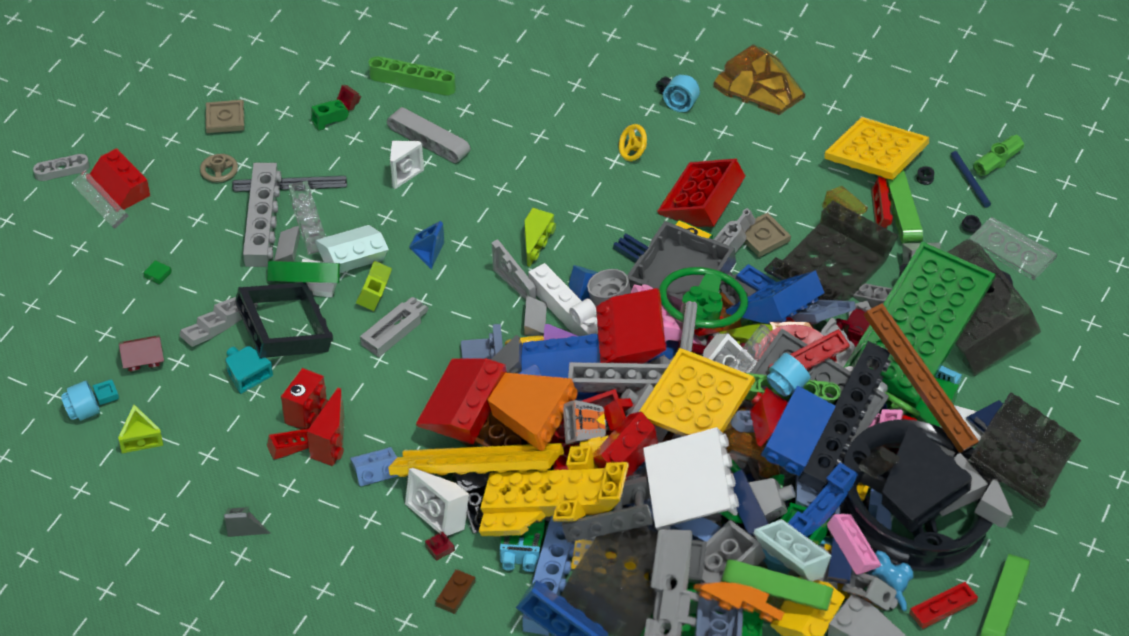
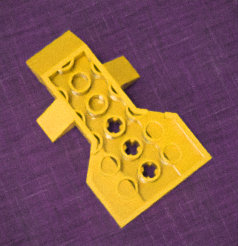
M578 446L570 448L566 464L569 470L537 471V469H529L525 472L509 470L504 473H497V471L490 473L481 505V510L484 514L479 533L481 536L523 535L529 530L528 526L536 520L540 522L546 516H553L554 522L575 521L586 515L610 512L620 502L628 463H607L606 468L594 469L592 447Z

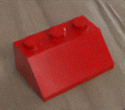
M117 148L100 156L87 177L90 185L117 213L150 196L148 180Z
M642 411L629 414L593 453L594 464L599 469L606 468L607 463L627 462L628 469L625 481H627L645 461L643 448L658 444L655 426Z

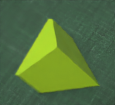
M133 405L118 437L121 452L128 453L164 446L161 430L139 408Z

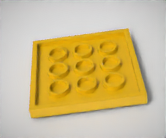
M861 117L825 151V159L893 180L929 144V137Z
M680 348L640 411L644 413L652 424L683 437L716 427L723 433L753 386L755 378L752 375Z

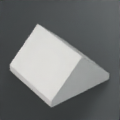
M392 141L390 164L392 187L394 189L424 171L422 143L420 141Z

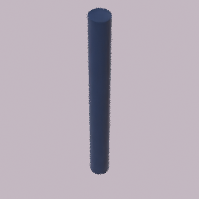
M953 151L951 153L952 159L983 206L988 208L991 202L958 152Z

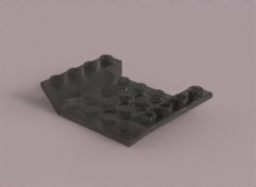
M832 200L821 211L820 223L783 260L775 257L764 268V271L779 280H785L816 270L824 293L818 297V300L849 301L859 288L886 262L898 235ZM826 264H833L835 266L828 267ZM842 273H850L851 275L845 276Z
M966 239L947 253L995 274V279L991 284L995 291L985 294L955 343L963 354L962 361L971 373L976 376L1041 333V330L1030 306L980 245Z
M1010 392L988 424L967 461L972 467L991 480L997 479L1001 487L1039 512L1046 506L1051 496L1049 493L1066 462L1076 451L1081 439L1074 433L1061 427L1056 421L1042 414L1037 408L1023 401L1021 397Z
M622 505V509L629 508L625 505ZM653 520V523L650 525L596 536L569 577L561 594V597L575 609L581 610L593 622L600 624L611 636H640L646 626V620L650 619L654 613L656 592H654V588H651L652 580H646L643 576L645 573L653 574L658 530L655 528ZM614 552L617 557L615 559H608L605 553ZM632 562L636 565V568L628 570L624 564Z

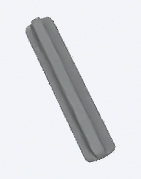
M688 301L685 307L680 348L691 352L697 303Z

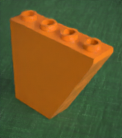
M504 373L488 398V403L495 418L535 448L543 451L564 417V404L576 399L577 389L571 378Z

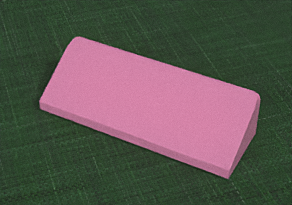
M834 514L827 523V527L855 574H862L880 567L881 564L852 515Z

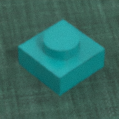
M112 379L92 385L99 405L119 399Z

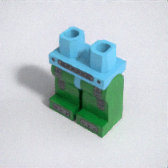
M545 519L540 522L536 520L528 526L529 530L524 533V536H502L500 562L504 570H512L515 564H523V570L534 572L543 547Z

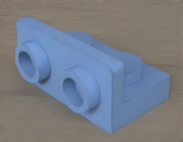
M391 447L351 458V463L357 474L360 486L398 476L389 474L388 467L397 458Z

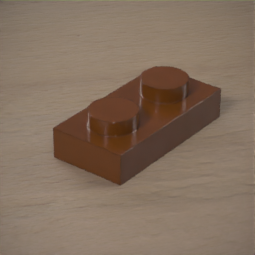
M456 569L436 599V607L456 614L476 582L475 576Z

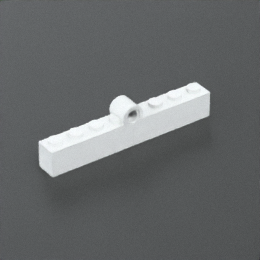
M545 263L528 272L529 279L536 286V296L547 304V307L573 334L577 336L598 334L596 307L590 299L581 301Z

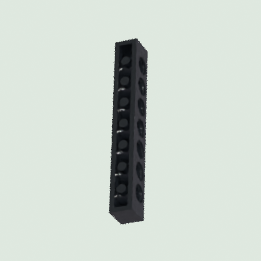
M870 341L867 342L798 482L819 492L829 483L826 478L842 462L843 458L840 455L842 452L846 454L851 444L848 438L849 436H855L859 428L856 422L858 419L863 420L867 412L864 406L866 403L871 404L875 395L872 390L874 387H879L883 379L880 374L882 371L886 372L891 363L888 360L890 352L887 349Z

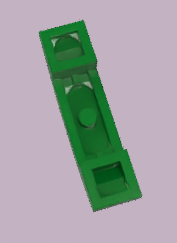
M268 261L267 281L339 283L340 263Z

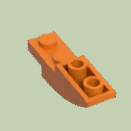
M713 582L695 584L693 589L700 592V597L709 601L713 599L719 602L718 606L727 611L741 607L745 611L759 613V618L769 623L781 621L784 612L766 603L769 594L750 586L737 583Z

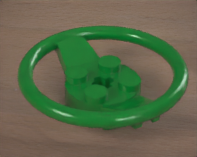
M688 267L679 269L665 277L659 287L661 305L668 314L682 323L684 322L686 303L688 301L697 303L694 329H714L729 326L740 320L748 308V297L741 284L731 276L711 268ZM703 275L704 277L700 285L691 287L690 291L686 292L683 296L679 312L670 304L667 298L669 285L676 279L684 276ZM721 281L730 285L737 292L740 299L738 310L733 315L724 319H720L723 305L722 295L719 293Z

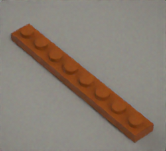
M883 303L867 310L864 313V317L959 453L975 446L979 440Z

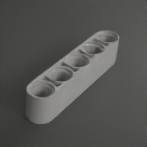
M403 107L399 108L387 119V124L393 131L412 141H420L423 147L453 163H458L471 150L469 144L464 139Z

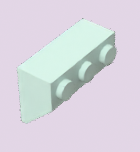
M370 225L315 240L324 263H340V273L372 264L374 260L377 262L382 261L389 250L381 232Z
M782 519L754 530V535L762 548L769 555L776 557L784 563L787 568L799 574L802 579L813 582L824 576L831 555Z

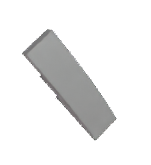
M236 297L215 304L213 312L197 317L196 324L181 329L180 337L193 347L222 333L242 320L235 304Z

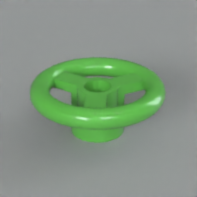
M884 392L889 396L888 400L893 402L888 410H903V415L909 412L916 417L920 416V411L891 393Z

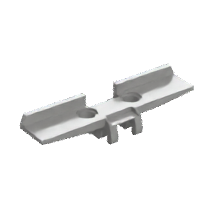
M663 529L658 531L651 588H654V592H656L653 620H646L644 636H681L682 626H685V624L696 626V619L688 616L690 600L699 602V594L687 591L692 541L691 530ZM672 579H676L677 585L674 589L671 588L670 581ZM665 630H670L667 635H664Z

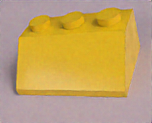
M815 580L813 582L834 589L828 611L784 600L779 609L784 612L782 620L772 621L770 626L782 636H824L829 623L837 613L845 596L830 583Z

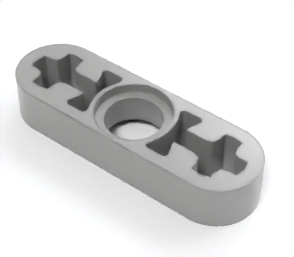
M77 154L37 163L33 167V171L37 180L46 181L85 172L89 169L90 165L86 155ZM59 166H66L64 169H57Z

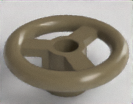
M226 154L211 155L200 166L201 175L211 182L227 181L234 177L238 171L237 161ZM206 166L214 170L215 176H211L206 172ZM232 166V170L227 175L222 176V172Z

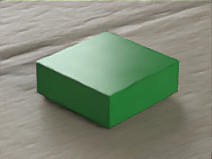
M155 260L143 274L145 278L160 285L172 273L171 267Z

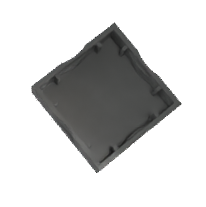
M664 221L651 240L646 252L639 257L628 273L631 290L634 285H648L653 289H659L665 277L674 271L688 267L711 268L728 275L736 264L735 248L710 238L698 236L690 230ZM690 275L673 281L667 289V298L670 304L680 312L683 296L686 292L690 291L691 287L699 286L704 276Z

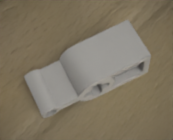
M747 208L743 210V214L737 221L728 222L714 238L718 242L734 247L735 253L746 240V230L756 221L751 210Z

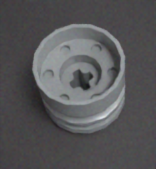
M607 269L596 273L591 277L587 285L590 299L595 307L611 297L631 293L628 275L618 269Z

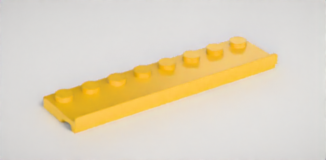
M561 443L547 444L543 451L538 450L533 445L404 450L402 452L403 457H397L388 469L390 475H398L399 477L408 476L410 468H415L429 474L437 473V475L456 472L459 475L468 472L483 474L488 471L504 473L509 470L525 472L529 469L546 471L560 455L564 454Z

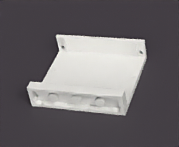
M717 427L643 448L655 528L658 531L663 529L671 530V525L727 510L734 516L737 515L736 507L739 506V502L733 491L735 479L733 474L730 473L732 460L730 455L727 454L726 449L729 446L726 434H723Z

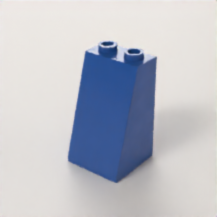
M797 386L789 398L761 456L771 463L784 467L789 473L800 476L836 406Z

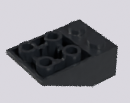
M488 471L483 474L468 472L462 475L456 472L452 476V481L469 494L466 518L473 534L479 532L484 514L481 510L489 475L490 473H495V471Z

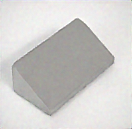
M299 226L280 233L274 261H295L300 238Z
M526 296L525 335L544 336L547 304L529 296Z

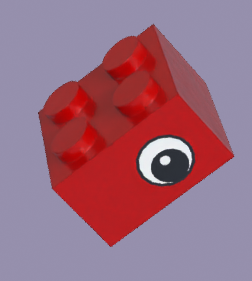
M304 368L300 370L281 395L284 422L301 430L308 429L328 402L324 376Z

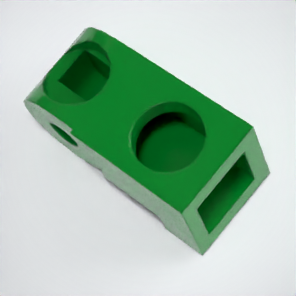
M341 100L311 106V121L318 131L325 129L326 124L336 121L342 122L349 116V111Z

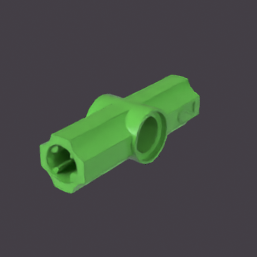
M1016 134L1010 136L1002 143L993 144L991 151L974 162L973 168L979 176H986L995 168L1004 167L1009 158L1024 148L1021 137Z

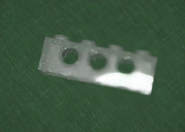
M303 181L289 184L290 202L307 254L318 253L319 250L315 240L324 238L325 233L308 182Z

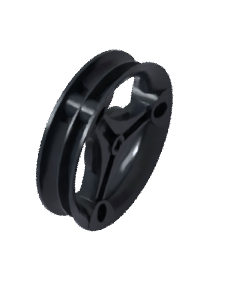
M906 419L885 421L867 428L852 441L842 463L855 471L857 477L847 496L840 504V514H851L875 554L877 551L884 552L895 566L905 563L911 567L912 571L938 572L955 568L969 560L978 551L985 539L986 533L993 525L989 520L975 513L974 521L968 531L953 540L944 534L938 533L936 520L942 516L938 513L924 523L926 532L923 531L921 525L912 532L914 540L894 533L878 522L863 505L857 490V486L861 483L882 495L892 468L872 461L871 455L885 449L900 448L908 426L912 422L918 428H922L932 441L955 452V459L960 453L943 428L922 421ZM971 447L961 454L988 484L983 493L984 495L995 478L985 460ZM982 497L974 501L975 510Z

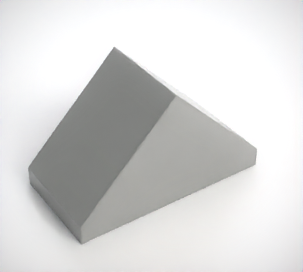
M994 479L980 500L975 513L999 527L1005 528L1013 514L998 480Z

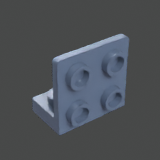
M501 324L493 325V333H489V338L462 340V358H487L491 360L503 348Z

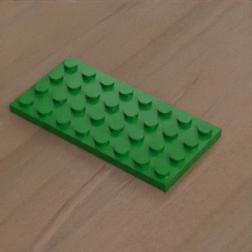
M922 241L883 305L935 378L993 283L995 274ZM869 325L844 365V368L856 366L868 341L887 349L871 325ZM890 354L888 360L891 363L887 371H882L880 374L883 377L882 382L888 387L886 392L916 408L922 398Z

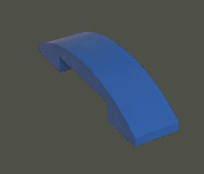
M840 462L826 478L829 482L803 513L798 511L787 524L805 537L811 535L831 517L843 502L857 477V473Z

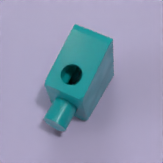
M247 346L240 351L236 347H231L227 350L226 355L228 357L225 359L227 373L240 394L273 376L271 362L267 358H259L257 351L252 347Z

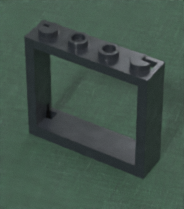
M306 282L238 287L235 304L259 358L329 351L331 342H333V334L329 331L326 319L322 316L320 307L316 304L313 297V292L309 289ZM300 300L316 335L269 338L254 303Z

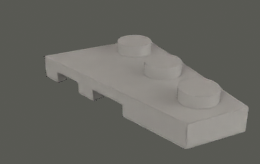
M498 239L492 242L493 270L525 300L526 296L536 299V286L534 282L529 279Z

